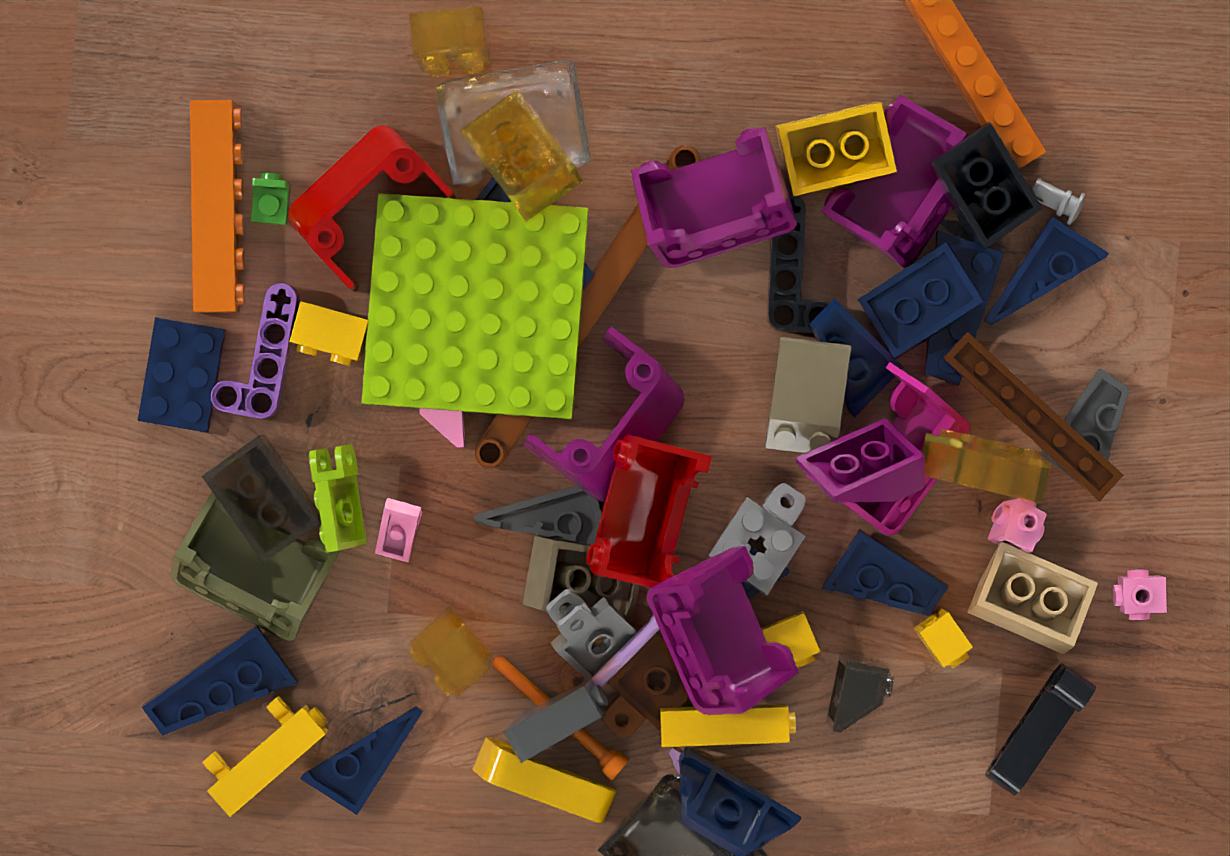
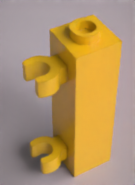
M278 696L266 708L282 724L280 728L232 769L229 768L217 751H214L202 762L218 779L207 792L229 817L236 813L329 731L325 727L328 723L327 719L316 707L310 710L305 705L294 714L283 699Z
M787 704L754 705L744 713L718 715L703 714L695 707L660 708L662 747L790 743L789 734L796 733L795 712H789Z

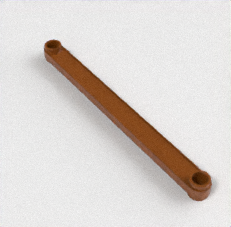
M681 145L670 154L664 164L670 170L678 169L675 158L682 152L690 153L694 157L695 163L701 161V157L694 147ZM639 204L636 205L594 268L595 276L583 291L579 348L648 246ZM497 414L475 448L477 462L485 468L500 466L533 417ZM486 443H494L500 449V457L494 463H488L482 459L481 449Z

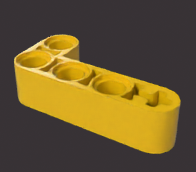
M485 737L472 768L483 780L493 785L600 824H604L617 793L615 789L533 757L521 763L512 746L490 737Z

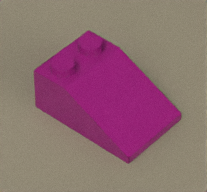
M886 418L796 457V464L833 502H896L925 489V456Z

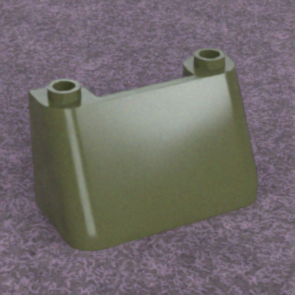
M214 487L174 555L170 573L172 580L184 589L254 625H258L265 631L284 640L293 641L327 579L339 551L326 552L325 545L320 538L307 540L305 545L243 514L244 507L237 494L230 490H220Z

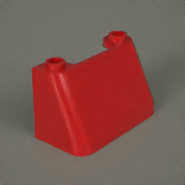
M628 434L623 440H618L614 448L613 459L615 460V465L595 542L588 549L586 562L590 565V569L594 574L653 588L660 582L675 576L672 572V563L678 564L680 557L675 556L674 553L691 487L698 489L699 482L695 481L694 478L699 472L708 473L712 456Z

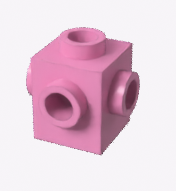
M1024 497L1004 501L998 505L993 513L992 522L994 523L987 540L996 545H999L1002 541L1025 552H1033L1035 544L1043 536L1045 530L1043 523L1047 513L1037 509V504L1034 501Z
M1147 569L1127 570V576L1118 577V585H1113L1114 606H1119V612L1129 614V620L1150 619V613L1167 612L1166 577L1160 575L1149 576V570ZM1141 589L1142 595L1137 600L1136 593Z

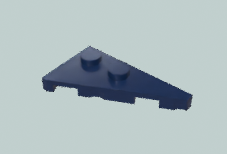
M1050 217L984 321L990 325L995 324L1105 259L1109 253L1057 219Z
M418 706L413 707L308 770L300 779L357 815L424 710Z

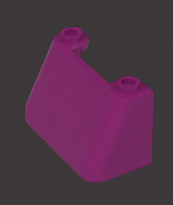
M899 95L896 101L891 103L884 112L897 172L856 181L850 190L846 187H841L838 190L831 191L825 200L824 208L821 212L893 262L907 268L919 257L951 209V205L931 162L969 135L904 96Z
M766 127L744 130L735 141L736 150L678 169L670 170L666 164L653 160L643 163L639 168L630 170L648 245L664 267L677 268L788 233L796 227L794 211Z
M746 546L732 547L660 582L647 593L649 606L687 694L694 707L706 715L744 713L799 673L793 654L788 647L777 642L767 643L741 583L748 580L754 572L753 560Z

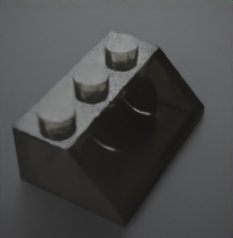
M265 435L257 436L202 476L263 563L321 523L319 510Z
M840 653L826 719L834 732L841 733L883 705L884 696H891L894 676H891V673H889L890 669L882 661Z

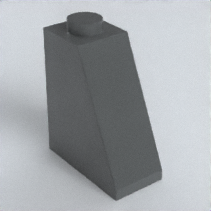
M591 678L520 714L504 731L520 762L528 760L601 718L608 709L606 706L608 704L606 694L601 686H595Z

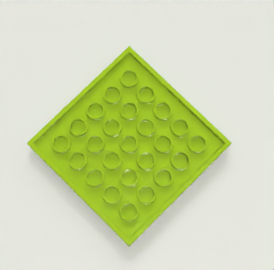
M378 193L361 404L573 420L589 208Z

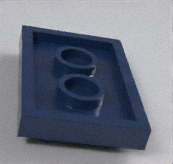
M947 242L858 299L894 359H898L986 303Z
M155 317L138 421L209 432L213 408L211 391L217 384L226 329Z

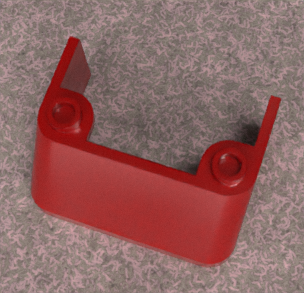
M377 126L370 130L292 203L288 213L289 221L295 230L352 291H355L359 286L332 258L344 244V233L332 217L380 172L384 170L394 181L403 184L413 182L424 172L448 198L456 197L452 190L424 160L389 126Z

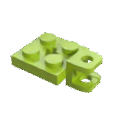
M353 445L335 447L337 470H332L330 455L326 448L311 450L309 453L312 481L315 482L316 487L314 502L320 512L321 526L319 533L326 552L366 545L367 538L357 481L359 472Z

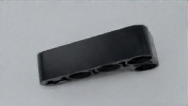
M788 194L792 207L798 209V213L794 214L798 225V232L791 230L788 233L771 238L767 322L776 331L814 334L810 326L809 312L813 308L824 309L828 304L821 301L801 300L806 209L803 200L799 196ZM783 236L792 237L797 245L796 251L792 255L782 254L777 247L779 238ZM780 271H788L793 275L795 283L792 289L781 290L778 288L775 278ZM778 306H787L792 311L793 318L790 324L782 326L775 322L773 313Z
M1063 663L1059 664L989 765L985 776L1012 795H1017L1075 710L1080 712L1089 702L1095 692L1096 685Z

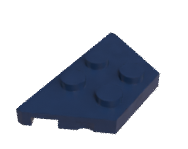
M685 747L679 756L682 823L735 856L751 855L794 828L800 822L801 816L691 749Z

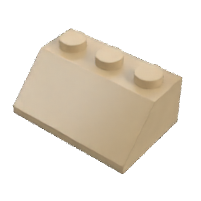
M1001 541L979 581L967 613L1065 654L1075 646L1098 583Z

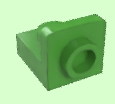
M261 173V179L252 178V186L254 188L251 222L287 225L291 183L282 181V174Z

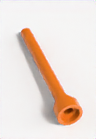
M498 656L494 659L493 666L537 706L551 699L504 657ZM584 728L571 734L572 737L600 760L598 764L603 768L601 772L610 780L630 760L620 750L618 752L612 748L608 750Z

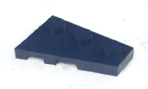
M835 299L810 323L817 341L851 345L844 402L849 413L855 418L895 377L886 369L889 362L901 370L904 367Z

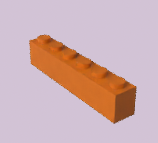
M903 0L981 126L988 122L992 123L1017 167L1020 169L1044 154L1046 150L952 0Z
M190 100L193 312L239 313V305H245V285L239 284V270H244L245 254L244 249H238V235H244V215L238 214V200H243L244 184L243 179H237V165L243 164L242 143H237V129H242L243 116L242 109L236 108V103L233 100Z

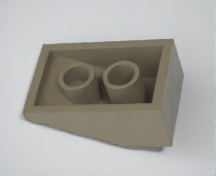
M780 337L766 425L765 448L807 453L839 438L851 345Z
M534 536L522 605L547 611V605L564 590H572L590 608L604 597L630 623H633L640 585L592 573L590 565L586 562L590 545ZM570 603L562 604L559 610H566Z

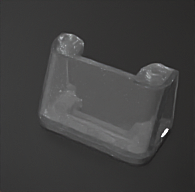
M555 61L455 78L437 85V105L452 185L472 186L478 184L481 181L480 178L486 175V168L498 167L501 164L509 165L555 157L556 162L563 164L565 168H577L582 166L584 162L591 161L575 64L571 61Z

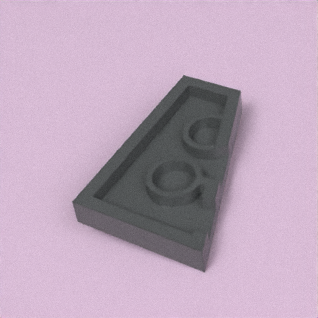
M1098 369L1063 420L1108 460L1129 388L1102 369ZM1041 450L1039 456H1041L1049 463L1057 467L1059 470L1064 472L1066 475L1071 477L1052 458H1050L1043 450Z

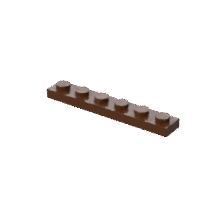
M968 332L943 357L953 369L1097 501H1101L1124 476Z

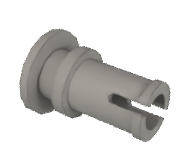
M1038 178L1032 189L1039 203L1056 210V215L1060 217L1062 214L1068 216V225H1071L1076 220L1084 206L1085 193H1082L1080 198L1072 195L1073 191L1068 189L1065 192L1042 181L1040 178Z

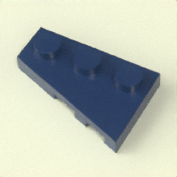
M859 529L822 585V589L832 592L838 591L852 595V597L864 600L869 599L888 604L891 607L930 616L948 589V584Z

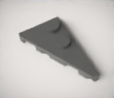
M576 485L476 514L474 517L477 525L591 545L595 542L602 513L598 500Z

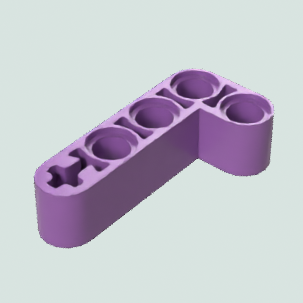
M277 283L267 290L249 383L236 381H221L217 383L211 391V401L216 409L253 418H270L278 412L292 342L289 341L300 305V296L292 286ZM283 290H286V296L291 298L290 304L283 305L281 315H289L288 322L279 318H270L271 312L275 314L279 312L280 305L274 302L275 295H281ZM274 324L281 325L285 331L284 339L278 344L271 343L267 337L268 329ZM269 358L274 359L278 364L277 374L270 379L265 378L261 373L262 363ZM227 386L233 387L237 393L236 402L229 407L225 406L220 400V393ZM260 393L268 394L272 400L271 408L265 413L258 412L254 406V400Z

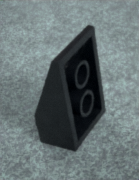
M990 122L931 162L948 201L971 241L984 249L1043 209Z

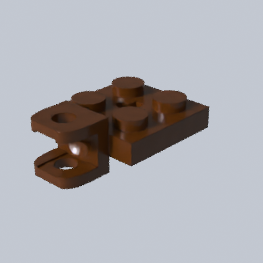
M657 632L607 682L619 694L608 705L602 720L622 739L632 735L646 719L660 730V708H680L689 698L664 639ZM660 671L664 672L663 682L666 684L664 688L660 689L656 686L650 689L648 687L650 679L647 677L650 672L658 674ZM619 713L627 715V722L623 725L615 723V717Z

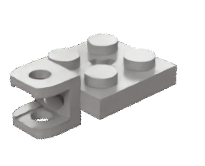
M782 483L769 493L761 506L747 497L707 557H714L737 546H746L749 553L751 546L747 544L750 538L752 540L763 539V547L766 548L765 553L758 552L755 556L749 553L753 560L754 572L744 582L765 596L768 595L806 537L791 527L804 508L805 496L788 484ZM781 498H786L789 501V508L781 505Z
M564 590L546 607L547 613L557 624L561 633L550 642L551 645L586 680L591 679L639 631L604 597L590 608L576 592ZM570 603L566 610H559L562 604ZM598 638H602L603 640L600 644H597L594 641Z

